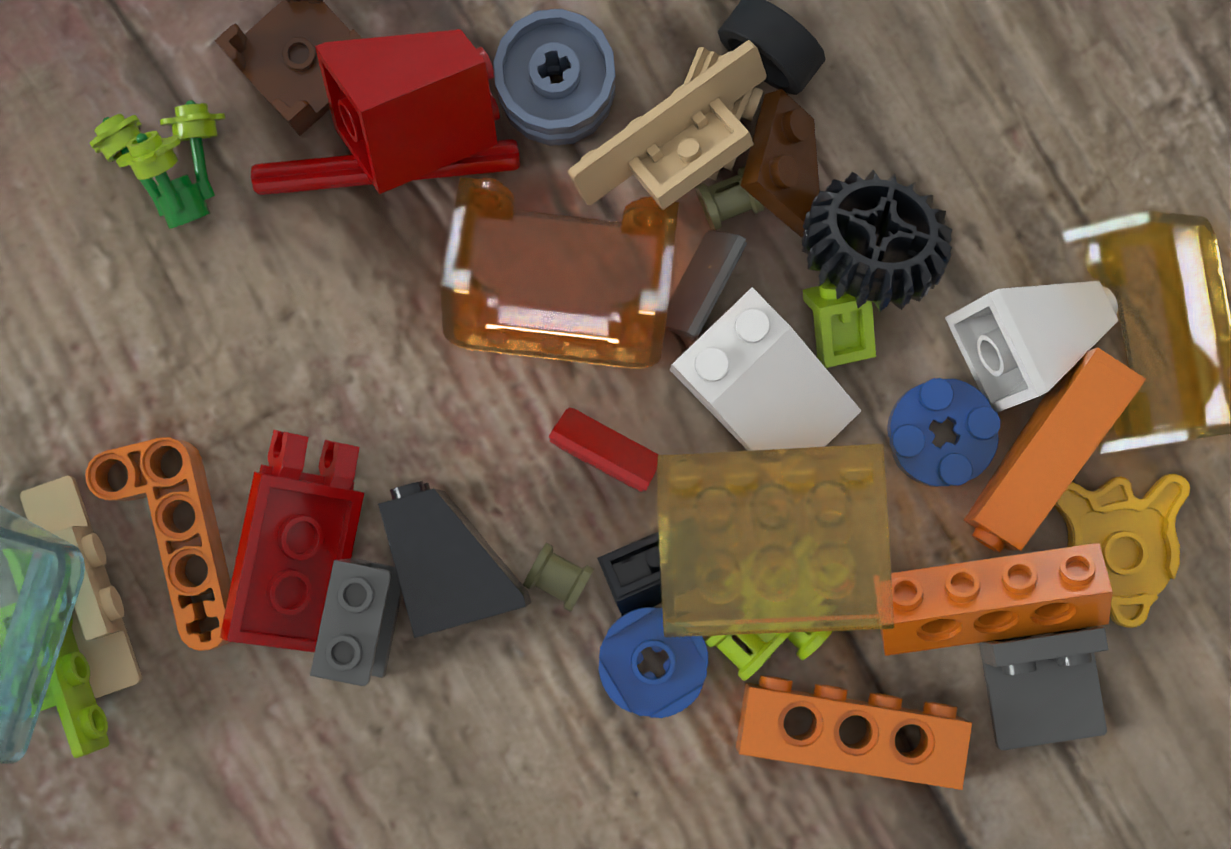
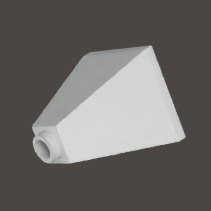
M1100 281L997 289L945 317L980 392L989 400L992 409L997 413L1049 392L1087 351L1119 321L1116 316L1118 313L1117 300L1111 290L1102 286Z

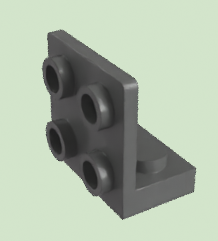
M1094 626L979 643L995 744L998 749L1010 750L1106 734L1107 726L1094 653L1109 650L1104 627Z

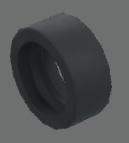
M741 0L718 30L720 41L728 52L735 50L750 40L758 48L767 75L764 82L778 90L782 89L788 94L797 95L802 92L826 60L824 50L816 38L791 15L766 0Z

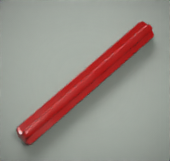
M513 139L497 140L498 145L415 180L517 170L520 167L518 143ZM353 155L255 164L251 168L252 187L254 192L259 195L372 184Z

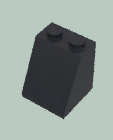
M423 481L391 489L392 500L378 504L414 638L524 608L531 603L528 590L445 491L434 488L430 489L429 483L423 484Z

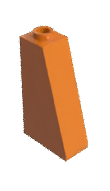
M1098 347L1087 351L1045 394L963 521L976 528L972 537L998 554L1001 553L1003 548L1010 551H1022L1139 391L1146 378Z

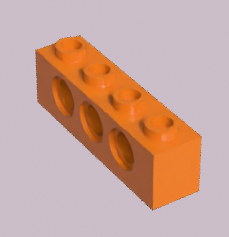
M1100 543L873 576L876 608L885 656L1109 624L1113 591Z
M760 675L759 684L745 682L735 747L740 755L963 790L972 722L956 716L958 708L956 706L924 701L923 711L902 708L903 698L880 693H869L868 702L847 699L848 689L823 684H815L814 693L792 690L793 680ZM799 706L808 708L812 714L810 728L801 735L787 733L784 729V718L787 712ZM850 716H862L866 722L864 737L854 744L843 743L839 736L841 723ZM908 724L917 725L921 734L918 746L907 753L898 752L895 746V736L898 730Z

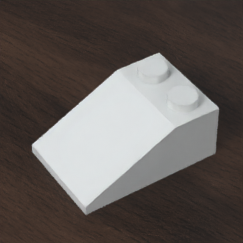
M753 287L693 343L670 368V371L783 487L861 412V409L793 328Z

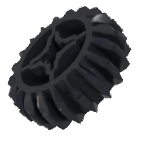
M874 170L865 177V180L854 172H851L844 182L833 179L832 183L827 186L826 191H820L818 196L814 198L810 212H807L803 223L802 252L808 254L807 269L820 271L818 276L819 286L834 284L837 287V300L849 294L855 297L857 308H860L866 301H873L881 312L891 301L902 310L906 304L910 303L911 299L920 302L928 294L929 290L934 289L935 285H938L945 272L944 269L950 261L952 249L950 246L952 229L944 225L946 222V211L932 209L934 205L933 195L919 196L916 193V182L907 187L898 184L895 173L888 180H881Z

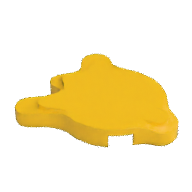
M1168 474L1162 476L1144 497L1140 499L1133 495L1130 481L1122 476L1112 477L1094 491L1086 490L1080 485L1071 482L1054 505V508L1064 518L1067 526V547L1100 543L1113 591L1110 618L1119 626L1134 628L1143 624L1148 617L1151 605L1158 599L1157 595L1164 590L1170 579H1175L1180 565V544L1175 523L1177 514L1190 493V484L1181 475Z

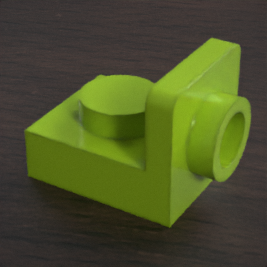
M834 284L803 289V301L813 310L817 358L825 368L876 357L872 301H866L860 308H857L855 297L849 294L837 300V287Z

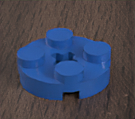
M933 378L908 390L894 405L887 424L890 447L894 453L892 455L897 466L912 480L930 487L959 486L978 477L991 463L999 442L1000 418L997 412L992 409L989 400L978 389L957 379ZM948 419L954 424L952 431L957 435L954 444L945 442L940 448L936 447L932 443L935 434L929 430L930 424L933 421L941 424Z
M641 607L624 614L611 625L600 646L599 675L605 691L620 708L639 716L665 718L683 711L699 696L707 676L708 650L701 633L685 616L666 607ZM647 647H651L655 652H660L664 649L669 656L663 662L665 673L659 677H656L652 671L642 674L637 666L644 660L641 651Z

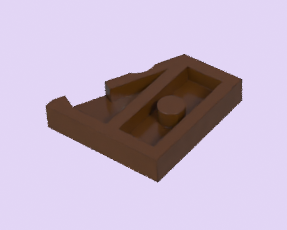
M780 89L764 95L752 140L754 145L750 147L740 186L803 238V223L806 214L810 212L813 200L820 192L815 123L811 115L785 91Z

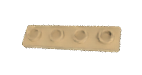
M748 40L735 50L727 52L713 66L689 83L678 87L671 96L649 112L632 120L624 130L606 143L586 153L578 163L568 170L569 176L586 204L592 205L634 175L662 210H664L753 146L754 143L749 131L727 107L766 79L767 75L758 48Z
M64 476L22 491L20 499L33 537H41L44 546L53 556L55 562L54 576L61 597L71 610L73 617L72 630L79 651L85 656L89 664V682L95 699L140 683L142 675L122 619L124 617L123 603L116 588L111 586L105 568L106 553L100 538L96 533H93L76 479L72 476Z

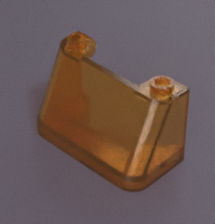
M460 177L440 284L442 327L445 338L451 344L460 348L624 368L643 369L652 367L659 362L662 355L679 202H674L662 210L652 197H642L625 206L622 222L515 210L513 193L501 182L492 178L474 179Z

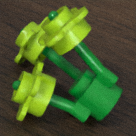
M189 100L185 105L174 107L176 117L160 119L161 126L171 125L173 133L171 137L161 138L157 131L141 133L139 128L142 124L136 115L125 119L123 114H117L103 119V122L94 129L97 136L89 143L96 153L102 152L108 162L116 161L119 167L130 165L136 178L140 180L152 198L159 216H164L169 229L210 214L205 200L214 197L215 193L208 179L202 139L217 137L216 121L226 118L225 113L210 114L207 103L196 104L193 100ZM190 140L196 182L192 184L188 174L170 180L166 171L178 162L173 148L178 146L181 141Z

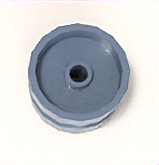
M564 9L536 11L516 21L501 38L493 61L495 86L500 105L514 128L526 138L549 146L574 144L593 134L608 117L615 96L613 50L601 29L583 15ZM560 75L563 77V81L552 84L550 76Z

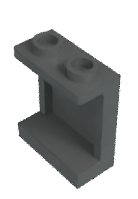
M356 558L334 560L310 676L358 686L369 684L371 676L385 677L402 597V590L395 566Z

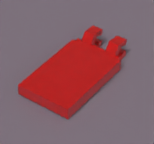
M279 430L273 431L267 456L269 466L261 464L260 472H254L220 638L228 642L315 653L334 560L350 559L352 557L365 494L364 492L353 490L360 447L325 440L318 465L320 475L305 473L302 471L309 437Z

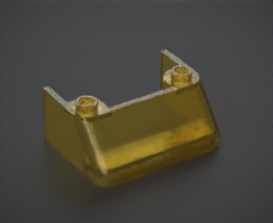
M1144 211L1063 231L1064 243L1089 245L1085 252V262L1090 276L1098 279L1103 286L1114 288L1128 367L1146 378L1139 391L1114 423L1115 431L1120 439L1101 442L1099 444L1101 454L1231 434V316L1217 239L1209 220L1204 216Z

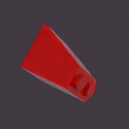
M461 29L332 41L315 46L335 130L379 194L498 145L494 121L500 119V113L489 87V80L494 78L493 66L484 48H475Z

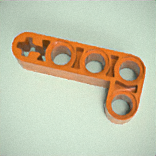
M164 437L107 450L95 455L88 463L85 476L89 490L96 497L108 501H132L147 497L176 626L181 640L189 648L198 651L211 650L228 644V641L220 638L231 581L205 469L198 449L189 442ZM175 448L182 456L183 465L176 476L168 478L161 469V460L168 450ZM121 461L128 470V480L121 490L115 491L108 482V473L115 463ZM186 501L195 511V521L189 530L182 532L174 524L173 513L180 503ZM194 555H198L205 560L208 567L207 577L199 586L192 584L185 574L186 564ZM214 593L215 599L192 603L191 596ZM207 617H217L219 628H215L211 632H201L199 621Z

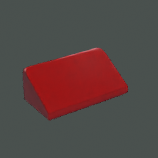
M570 407L565 410L548 436L549 442L552 445L640 493L647 490L662 462V457L659 454Z

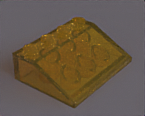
M884 444L658 455L657 509L663 630L665 637L894 628Z

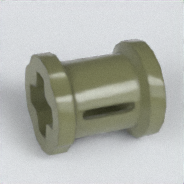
M745 166L739 168L738 174L711 186L702 183L695 187L701 208L711 229L717 230L722 227L723 221L752 210L755 214L764 211V206L740 186Z
M545 543L530 569L523 586L528 589L534 586L563 601L564 609L571 612L594 568L588 565L581 568L553 553V546Z

